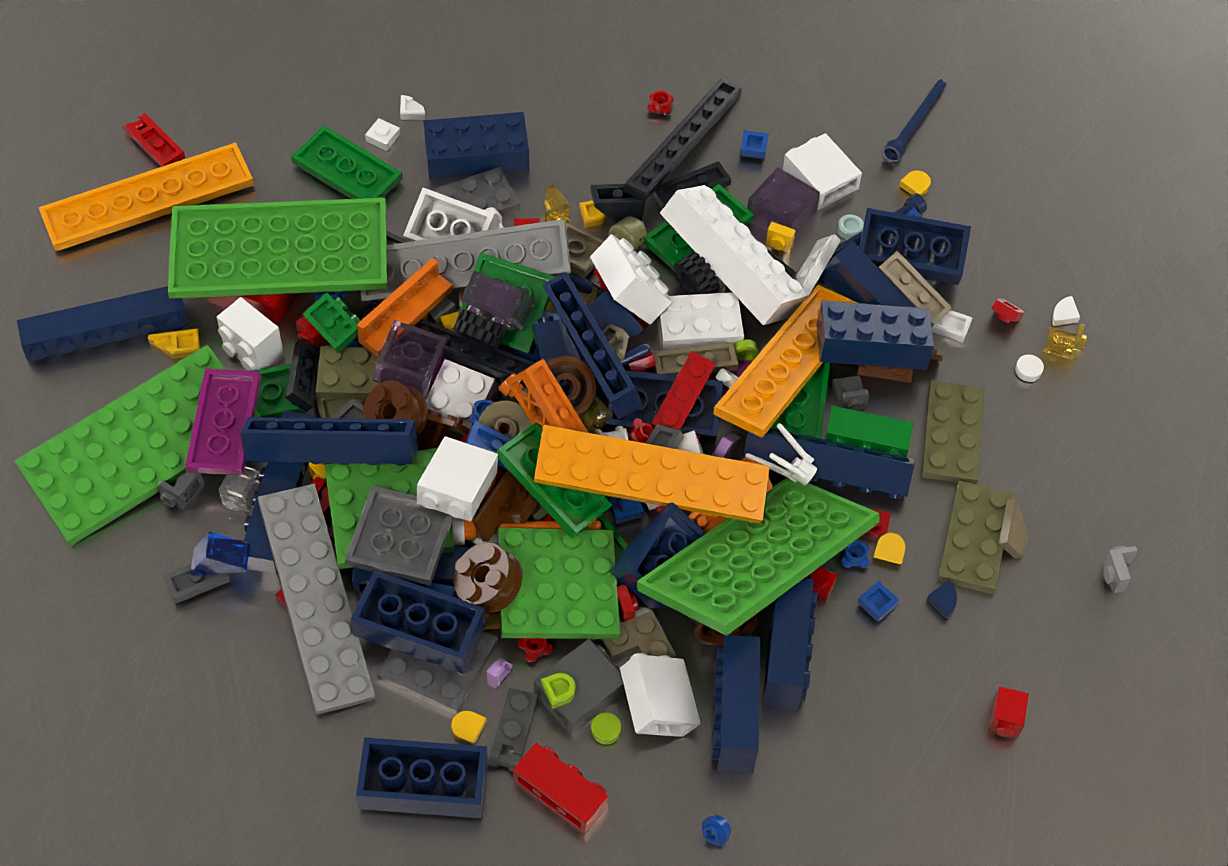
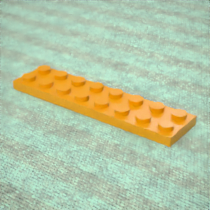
M235 142L38 208L54 249L59 251L172 213V206L197 205L253 186L254 181Z
M817 285L714 406L713 414L763 438L823 363L819 360L816 327L821 302H858Z
M543 425L533 482L667 506L673 502L679 509L760 524L763 520L769 466Z

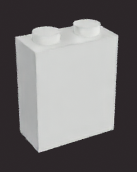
M826 133L817 138H811L807 143L797 148L790 149L784 157L783 171L818 210L859 189L862 172Z
M445 436L417 484V504L471 522L497 474L498 454Z
M637 653L620 667L637 734L684 737L701 724L684 659L671 658L668 655L650 656L646 653Z

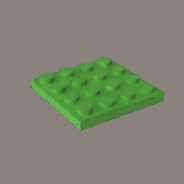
M438 448L417 451L413 464L403 466L395 464L369 465L367 463H351L347 465L332 463L325 465L339 569L352 568L345 565L344 559L372 485L417 496V484ZM451 527L442 553L455 552Z
M498 528V545L519 560L523 571L522 585L517 596L507 607L500 610L501 638L619 639L620 623L616 577L610 573L615 566L613 530H583L572 539L563 529Z

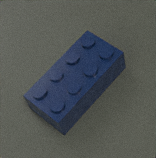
M524 112L423 120L429 179L476 175L500 167L502 172L530 170L529 145Z
M867 208L859 248L877 267L898 251L924 279L959 285L963 276L971 226Z
M838 301L821 302L816 323L820 362L928 369L934 349L929 309Z
M626 371L637 390L643 406L618 419L609 404L607 428L616 429L617 426L634 428L632 422L637 418L641 419L643 423L651 425L677 376ZM707 380L681 428L682 433L695 431V434L700 435V438L717 439L719 417L713 413L714 406L722 398L723 381Z
M374 570L350 619L353 635L462 674H464L486 625L484 607Z
M804 578L773 601L762 707L797 711L799 702L806 699L810 682L809 662H811L813 651L811 639L815 628V617L813 616L818 597V591L813 590L814 579Z
M724 635L723 645L717 646L714 663L716 683L713 694L715 713H713L712 728L714 732L712 760H717V771L753 773L759 750L760 637Z
M364 737L356 790L358 807L363 810L482 818L488 767L487 746Z

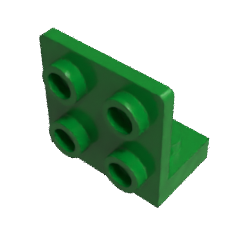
M325 293L303 313L305 318L338 353L358 336L357 324L360 322V319L348 310L349 308L339 297L334 300L328 293Z

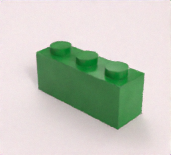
M832 405L825 440L907 457L914 423Z

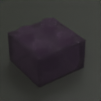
M777 167L748 198L747 209L754 214L752 222L767 231L771 222H775L796 230V234L817 211L820 192Z
M473 271L461 302L468 306L467 311L486 319L490 317L492 318L491 321L500 324L506 330L512 332L513 328L522 331L534 300L521 289Z
M394 320L377 359L373 381L378 383L397 381L404 385L413 386L420 390L426 399L444 356L447 338Z

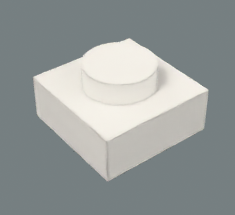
M378 118L365 134L366 142L387 151L400 136V128Z

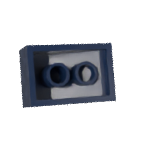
M671 502L627 546L610 573L623 585H626L647 607L669 608V606L639 592L637 581L706 533Z

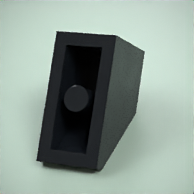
M624 184L590 185L594 207L614 223L627 216H632L642 221L646 202L623 192Z

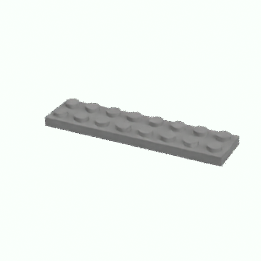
M564 219L387 245V289L361 290L362 302L367 303L369 300L384 301L432 257L438 261L439 275L453 285V290L468 288L480 253L552 276L561 275L564 272L570 274L571 267L566 222Z
M315 484L259 496L258 504L316 715L375 700L374 690L359 638L353 635L350 621L352 613Z

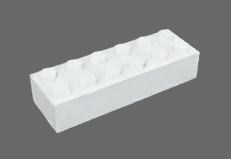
M703 185L677 190L660 212L700 257L705 258V262L711 265L710 268L715 271L716 275L762 325L790 318L808 296L802 290V285L785 272L784 266L771 257L767 252V248L762 243L756 241L750 234L748 227L740 223L733 216L732 210L716 198V194L711 188Z

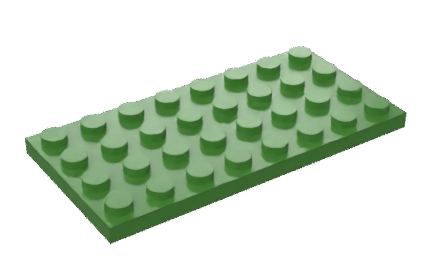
M385 198L172 206L168 276L169 299L387 289Z
M208 344L15 460L20 471L70 546L158 493L157 484L160 480L171 485L177 481L180 475L187 472L185 464L205 369L226 370ZM256 410L254 417H261Z
M787 477L766 492L763 520L760 524L732 518L726 519L637 581V589L639 592L727 636L879 523V513L810 483L803 486L798 481L795 483Z

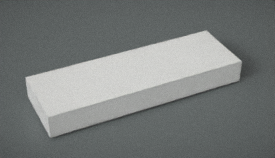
M835 234L817 240L795 278L802 285V290L808 296L841 241Z

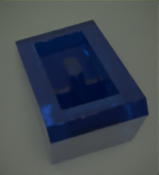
M209 531L194 547L190 574L192 576L247 571L250 551L249 543Z

